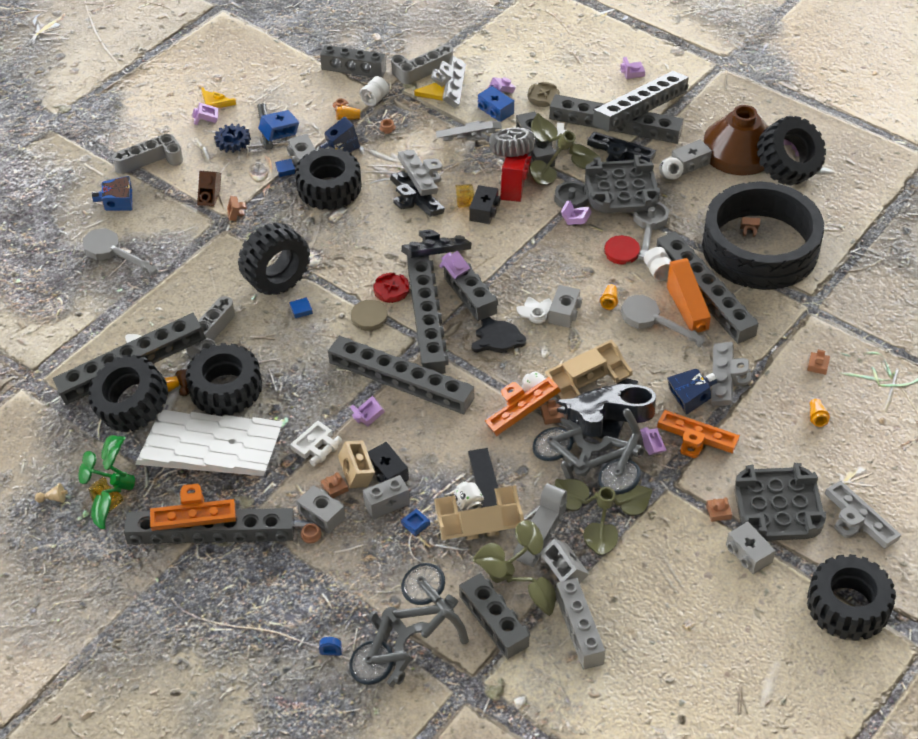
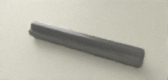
M265 103L257 105L259 120L261 116L267 115ZM262 134L264 148L266 150L272 149L273 142L268 141Z

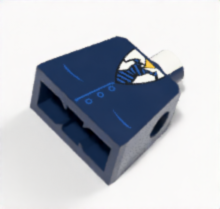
M343 117L325 131L324 135L327 142L319 146L324 149L333 147L338 150L339 148L349 153L360 148L355 127L346 117Z
M698 369L667 377L669 390L686 415L710 400V387L718 383L713 373L703 377Z

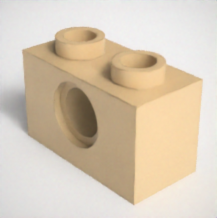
M345 441L338 458L349 488L368 487L375 471L364 441Z

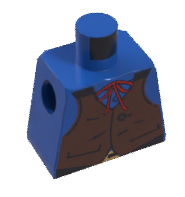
M125 176L103 181L102 191L92 192L93 202H103L106 211L133 210L130 177Z

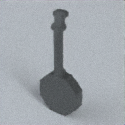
M566 181L556 186L554 202L562 209L567 201H571L574 208H582L588 205L589 198L586 184Z

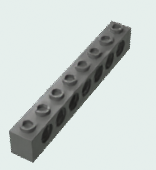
M672 71L594 109L592 125L609 132L686 93L689 87V77Z
M555 94L550 105L549 119L598 128L592 125L594 109L605 103ZM646 112L611 131L678 144L684 118Z
M676 231L657 238L656 247L664 248L671 261L684 258L689 260L708 311L737 344L757 335L759 324L757 319L747 311L746 307L736 299V296L726 288L725 284L715 276V273L705 265V262L696 255L694 250L686 244Z
M407 256L421 366L444 374L446 373L445 366L449 365L448 354H444V351H447L446 341L442 340L444 328L439 325L442 324V315L437 312V310H440L439 299H435V297H438L437 286H433V284H436L435 273H431V271H434L433 260H429V256L415 258Z
M193 312L53 377V381L65 405L88 395L89 387H92L91 381L93 378H96L98 370H102L105 367L104 365L107 362L111 363L114 358H123V355H140L154 364L205 340L206 337Z
M339 335L328 350L330 364L464 415L475 399L474 386L469 383L456 380L451 376L443 375L432 369H427L416 363L387 354L384 351L358 343L350 338Z
M293 508L235 509L236 521L152 531L150 527V511L127 512L124 535L127 544L159 545L161 543L201 544L205 542L243 543L250 541L285 542L294 540L295 518Z

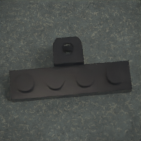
M595 131L587 140L588 146L607 151L609 155L606 162L625 161L626 158L634 159V155H641L640 159L650 162L656 156V150Z
M405 171L391 174L390 180L397 186L396 192L401 195L393 200V203L398 208H412L415 203L429 217L444 214L445 207L431 195L421 196Z
M427 229L419 231L418 235L423 238L422 242H410L409 244L402 245L401 252L410 258L469 250L471 249L472 242L461 235H456L454 238H440L439 233Z

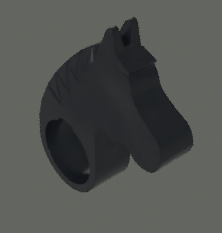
M617 384L585 392L572 399L557 400V404L563 406L557 408V412L566 414L567 420L577 423L586 436L599 437L603 433V421L605 419L627 422L623 414V410L626 408L631 410L637 423L651 420L655 416L656 394L652 389L641 385Z

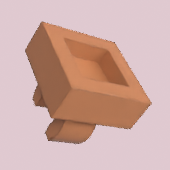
M230 196L227 213L230 221H236L237 215L244 216V210L242 209L247 208L245 202H238L237 196Z
M742 217L740 229H743V236H746L747 230H752L753 237L756 236L760 226V218Z
M818 349L817 353L811 352L807 371L826 375L830 356L825 355L824 350Z
M549 400L547 404L541 405V413L545 425L560 423L561 418H564L563 413L557 412V408L561 407V405L557 404L555 400Z
M338 472L321 480L322 488L331 498L349 491L348 485Z
M727 497L707 500L706 506L711 522L732 519V512Z

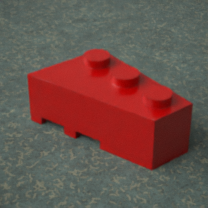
M529 153L519 155L518 157L505 158L501 175V200L521 202L524 183L531 165L532 157L529 156Z

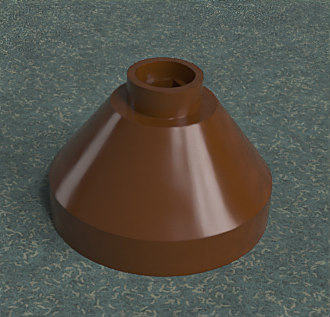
M739 105L732 112L710 125L706 130L703 142L712 150L710 165L717 170L738 176L754 175L765 170L759 162L760 157L757 154L759 150L757 144L760 141V135L769 126L757 114V110L754 107Z

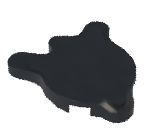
M487 317L481 320L482 327L476 330V336L481 339L473 342L471 348L475 353L485 350L507 353V349L512 347L516 349L525 346L526 337L521 334L514 324Z

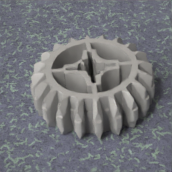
M512 127L500 129V131L492 133L489 140L491 152L500 157H518L519 155L530 153L535 147L533 132L526 128Z

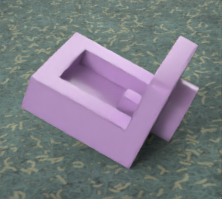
M493 77L489 87L493 86L501 92L513 93L516 88L511 84V80L505 77Z
M567 201L561 213L567 225H581L587 222L592 211L590 207L574 208L571 201Z
M458 251L453 254L449 252L441 258L443 261L439 265L441 269L446 267L454 279L470 269Z
M373 396L359 408L354 405L350 407L354 412L352 414L353 418L359 424L362 422L367 427L385 412Z

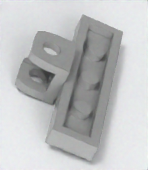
M453 55L449 60V64L442 61L440 69L432 71L431 78L441 87L445 85L442 100L456 108L460 103L466 64Z
M499 121L465 123L466 126L436 131V138H441L443 141H453L454 137H457V139L467 138L470 141L487 139V135H483V132L486 134L495 133V130L502 129V125Z
M414 150L398 152L399 161L420 195L437 194L438 187L435 182L441 180V176L437 172L442 170L441 162L438 159H425L422 163Z
M733 342L714 344L713 374L718 383L712 386L713 407L732 405L733 384L734 386H742L751 383L752 372L749 369V361L745 358L734 359ZM743 375H746V376H747V377L744 378V379H741V378H740V377L743 376Z
M842 481L826 489L825 495L842 510L839 514L841 519L836 522L834 528L843 537L850 538L859 533L862 528L884 549L900 539L901 534ZM846 526L849 530H844L842 527Z

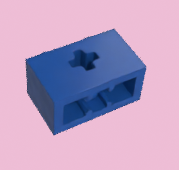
M491 86L478 94V108L497 121L502 122L514 114L515 101L495 87Z
M289 110L261 116L258 129L268 141L296 135L299 121Z

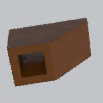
M199 171L197 205L215 207L221 189L222 173Z

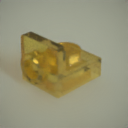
M455 185L457 206L459 208L470 207L474 197L473 185Z
M101 477L89 487L88 490L92 501H94L96 495H101L103 490L112 489L108 485L106 478ZM118 492L109 493L111 497L109 512L124 500L123 496Z

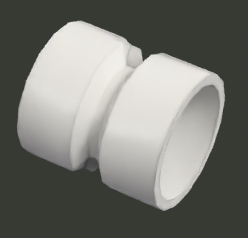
M376 76L368 82V85H365L360 90V98L366 105L375 106L389 93V85L383 78Z
M662 247L650 249L644 256L645 264L656 281L667 280L669 264L671 262L669 256Z

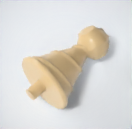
M58 483L45 494L42 492L37 493L35 500L38 503L44 502L45 499L64 503L65 494L68 492L64 490L61 483Z

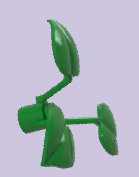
M108 436L101 452V458L104 460V469H111L116 473L109 474L93 469L96 464V455L92 451H86L83 454L78 472V479L81 484H87L91 479L92 473L110 478V484L114 488L103 490L101 495H96L91 508V517L94 524L106 530L105 522L111 503L109 493L121 492V489L131 491L135 485L134 475L127 474V472H122L113 467L126 438L123 436Z

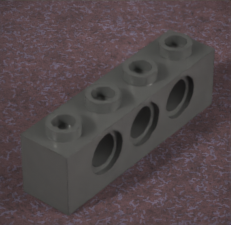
M324 45L320 53L322 70L373 78L376 76L383 78L386 71V54L332 45Z
M536 112L516 115V128H526L531 131V124L536 116ZM535 139V147L530 151L529 156L532 157V162L541 160L548 164L557 151L553 149L552 142L548 140L546 142H539ZM555 160L550 165V167L555 166Z
M467 263L470 267L469 271L456 279L451 276L446 267H443L445 280L477 321L497 314V305L499 304L497 297L492 295L487 284L481 281L479 274L473 271L470 263Z
M479 573L459 585V597L507 659L529 647L531 635L528 628L520 624L514 610H510L506 606L503 596L495 592L493 584L488 578L485 579Z

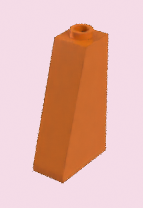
M684 258L671 261L669 264L667 289L685 323L691 331L703 332L709 330L711 316L689 260Z

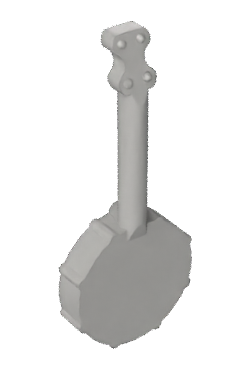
M658 202L656 207L648 208V211L634 212L633 221L645 229L642 250L639 251L638 257L640 260H644L645 254L649 251L652 230H657L667 225L669 209L661 202Z
M107 228L91 230L83 238L85 255L92 259L104 260L119 255L140 266L143 271H148L150 276L157 272V267L150 265L148 260L144 261L120 249L117 233Z
M629 296L621 306L620 312L624 322L634 328L644 329L659 323L688 337L698 347H701L705 341V338L699 336L695 330L691 331L660 316L656 301L647 296Z

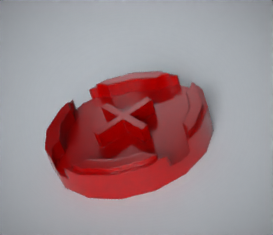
M614 236L605 243L604 253L607 255V259L615 264L624 265L630 261L632 263L639 257V243L630 236Z
M392 272L382 274L377 277L376 282L373 284L375 296L383 302H399L409 294L408 279L401 274L400 276Z

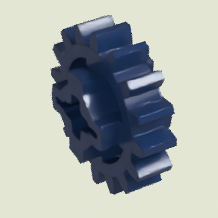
M233 123L230 126L224 125L225 128H219V131L215 132L214 140L216 147H219L220 151L225 149L226 153L229 150L232 153L236 150L240 152V148L246 149V145H250L251 136L249 129H246L245 126L240 127V124L236 126Z

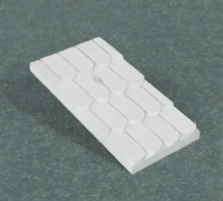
M163 410L158 414L135 465L264 476L283 422L256 417L252 419L229 415L222 417L196 412L188 414Z

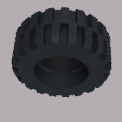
M786 116L767 127L760 135V141L757 144L759 149L757 154L760 157L759 162L765 168V173H769L771 175L770 178L778 180V183L783 185L785 183L786 185H797L817 174L822 169L826 158L824 157L826 155L825 141L821 138V132L816 130L814 124H810L807 119H801L799 116ZM784 139L790 141L796 147L799 153V162L794 161L787 154L784 148Z
M329 147V149L320 148L318 151L313 150L310 154L304 155L295 168L298 195L310 207H317L319 210L340 209L354 201L361 192L360 164L348 151L344 152L343 149L338 148L337 150ZM329 177H333V178H334V179H331V180H321V179L329 178Z
M269 223L264 225L265 227L257 228L254 234L251 233L248 236L249 239L244 241L242 244L243 248L239 252L238 265L242 277L258 292L265 295H278L280 292H287L290 287L296 286L298 280L301 281L302 275L307 272V264L310 263V249L304 238L287 224L273 223L272 225ZM281 252L279 258L267 267L272 257Z
M221 343L218 346L215 344L211 345L208 349H202L199 355L196 354L187 366L186 381L191 400L201 411L205 410L207 414L213 415L214 413L216 416L228 414L231 416L236 412L241 413L244 411V408H249L253 405V401L255 402L259 398V394L262 391L259 362L255 355L243 346L238 347L237 344L232 343L231 345ZM219 376H238L234 381L226 384L210 383Z
M123 355V358H114L111 363L107 362L102 370H98L96 378H93L91 381L92 387H89L88 394L90 396L88 400L93 412L111 429L121 432H129V429L131 431L139 430V427L147 426L148 422L154 421L157 418L156 415L162 412L163 404H166L167 400L166 395H168L167 382L147 358L140 355ZM139 384L136 392L130 398L118 402L119 397L127 388Z
M849 554V557L837 555L836 559L833 557L826 559L825 563H821L817 567L810 582L807 594V607L811 610V617L814 621L818 620L817 625L821 629H827V633L832 636L836 634L840 636V639L846 640V638H851L852 641H859L860 637H863V639L872 638V635L879 634L882 628L886 627L895 604L896 591L892 579H888L889 574L884 569L881 570L879 568L880 565L876 562L871 563L868 561V558L863 556L858 558L856 555ZM839 588L854 589L863 594L870 604L861 607L849 606L838 600L832 591Z

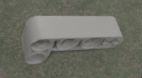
M442 45L412 60L406 59L403 55H394L391 58L392 74L404 84L414 83L431 75L434 69L439 70L442 61L449 64V60L453 56V47L451 45Z
M172 134L160 135L117 151L112 155L115 171L119 174L130 172L164 158L173 166L180 165L183 162L181 146Z
M223 296L217 299L198 320L206 339L185 349L189 357L193 358L196 354L199 355L202 349H208L211 345H216L214 339L235 316L233 300L230 297Z
M548 483L544 486L541 493L540 507L531 520L542 534V550L546 547L562 519L567 504V491ZM518 543L513 556L519 553L524 546ZM527 549L516 560L534 567L541 554L532 555Z

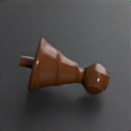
M181 369L175 373L181 386L179 395L183 397L189 394L186 381L187 369Z

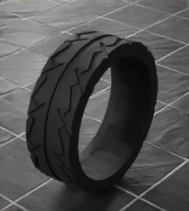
M757 181L733 185L712 199L708 206L709 211L707 210L702 249L710 267L723 278L746 288L748 286L752 289L772 290L795 285L814 270L817 263L816 259L819 258L824 235V220L818 207L806 195L803 196L801 192L785 185ZM740 217H770L792 226L803 237L805 244L796 250L784 254H756L732 244L723 236L719 229L729 221Z

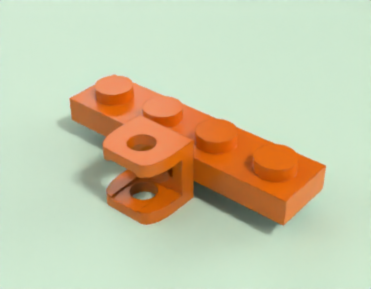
M550 377L526 393L519 384L512 382L501 390L507 406L485 420L493 433L498 436L560 393L561 390Z
M664 410L657 424L659 429L683 436L680 453L691 458H697L700 455L704 444L733 454L740 435Z
M199 484L182 486L180 491L182 505L150 508V527L152 531L236 521L234 499L204 502ZM189 490H194V491H195V493H187V492H188Z

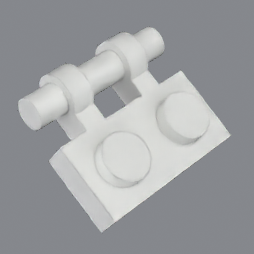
M317 421L294 440L290 447L291 450L304 459L309 455L314 456L309 462L312 466H315L318 463H322L330 452L336 451L338 445L343 441L339 436L331 439L330 437L333 435L332 430ZM322 444L326 445L322 450L318 449Z

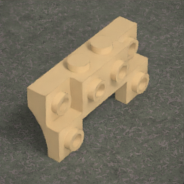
M612 339L545 371V377H550L561 390L556 395L559 400L572 399L581 395L578 391L579 388L608 374L615 383L633 376L632 369L628 366L618 346Z
M516 485L496 488L497 505L458 512L455 495L434 499L441 540L465 536L467 540L478 539L479 534L487 533V537L500 535V530L516 528L519 522L524 521Z

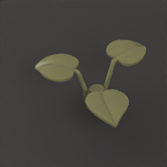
M539 113L534 117L531 124L534 138L539 142L558 140L559 147L548 164L541 160H535L531 163L529 170L536 183L549 185L554 182L557 172L550 165L561 150L569 149V153L572 155V162L582 169H586V165L593 162L594 158L600 157L584 145L575 144L576 136L573 132L567 130L557 136V128L550 121L543 118Z
M577 479L555 480L556 487L567 491V510L577 511L581 508L582 503L588 504L597 499V505L603 509L601 524L590 523L583 533L584 542L597 555H605L611 552L618 541L616 527L612 524L604 525L606 511L612 507L613 502L616 506L621 505V510L625 514L637 516L646 510L652 494V489L639 485L631 491L616 495L615 491L610 487H602L599 493L595 492L594 496L588 499L590 491L584 482ZM631 485L622 486L617 491L626 489Z
M524 520L519 522L515 529L517 541L520 545L524 546L519 553L506 561L504 550L496 543H489L479 549L472 561L480 565L495 583H500L504 580H507L508 583L512 581L532 582L528 585L531 599L545 614L550 616L553 613L556 602V592L551 582L544 577H540L537 580L533 577H512L515 572L512 564L513 561L523 555L527 549L532 555H537L543 548V537L539 528L531 520Z

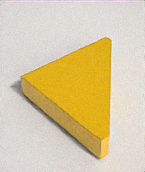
M436 82L414 90V96L443 101L445 85L441 87Z
M204 87L201 88L206 105L216 108L236 105L235 98L229 99L223 94L214 91L212 93L206 91Z

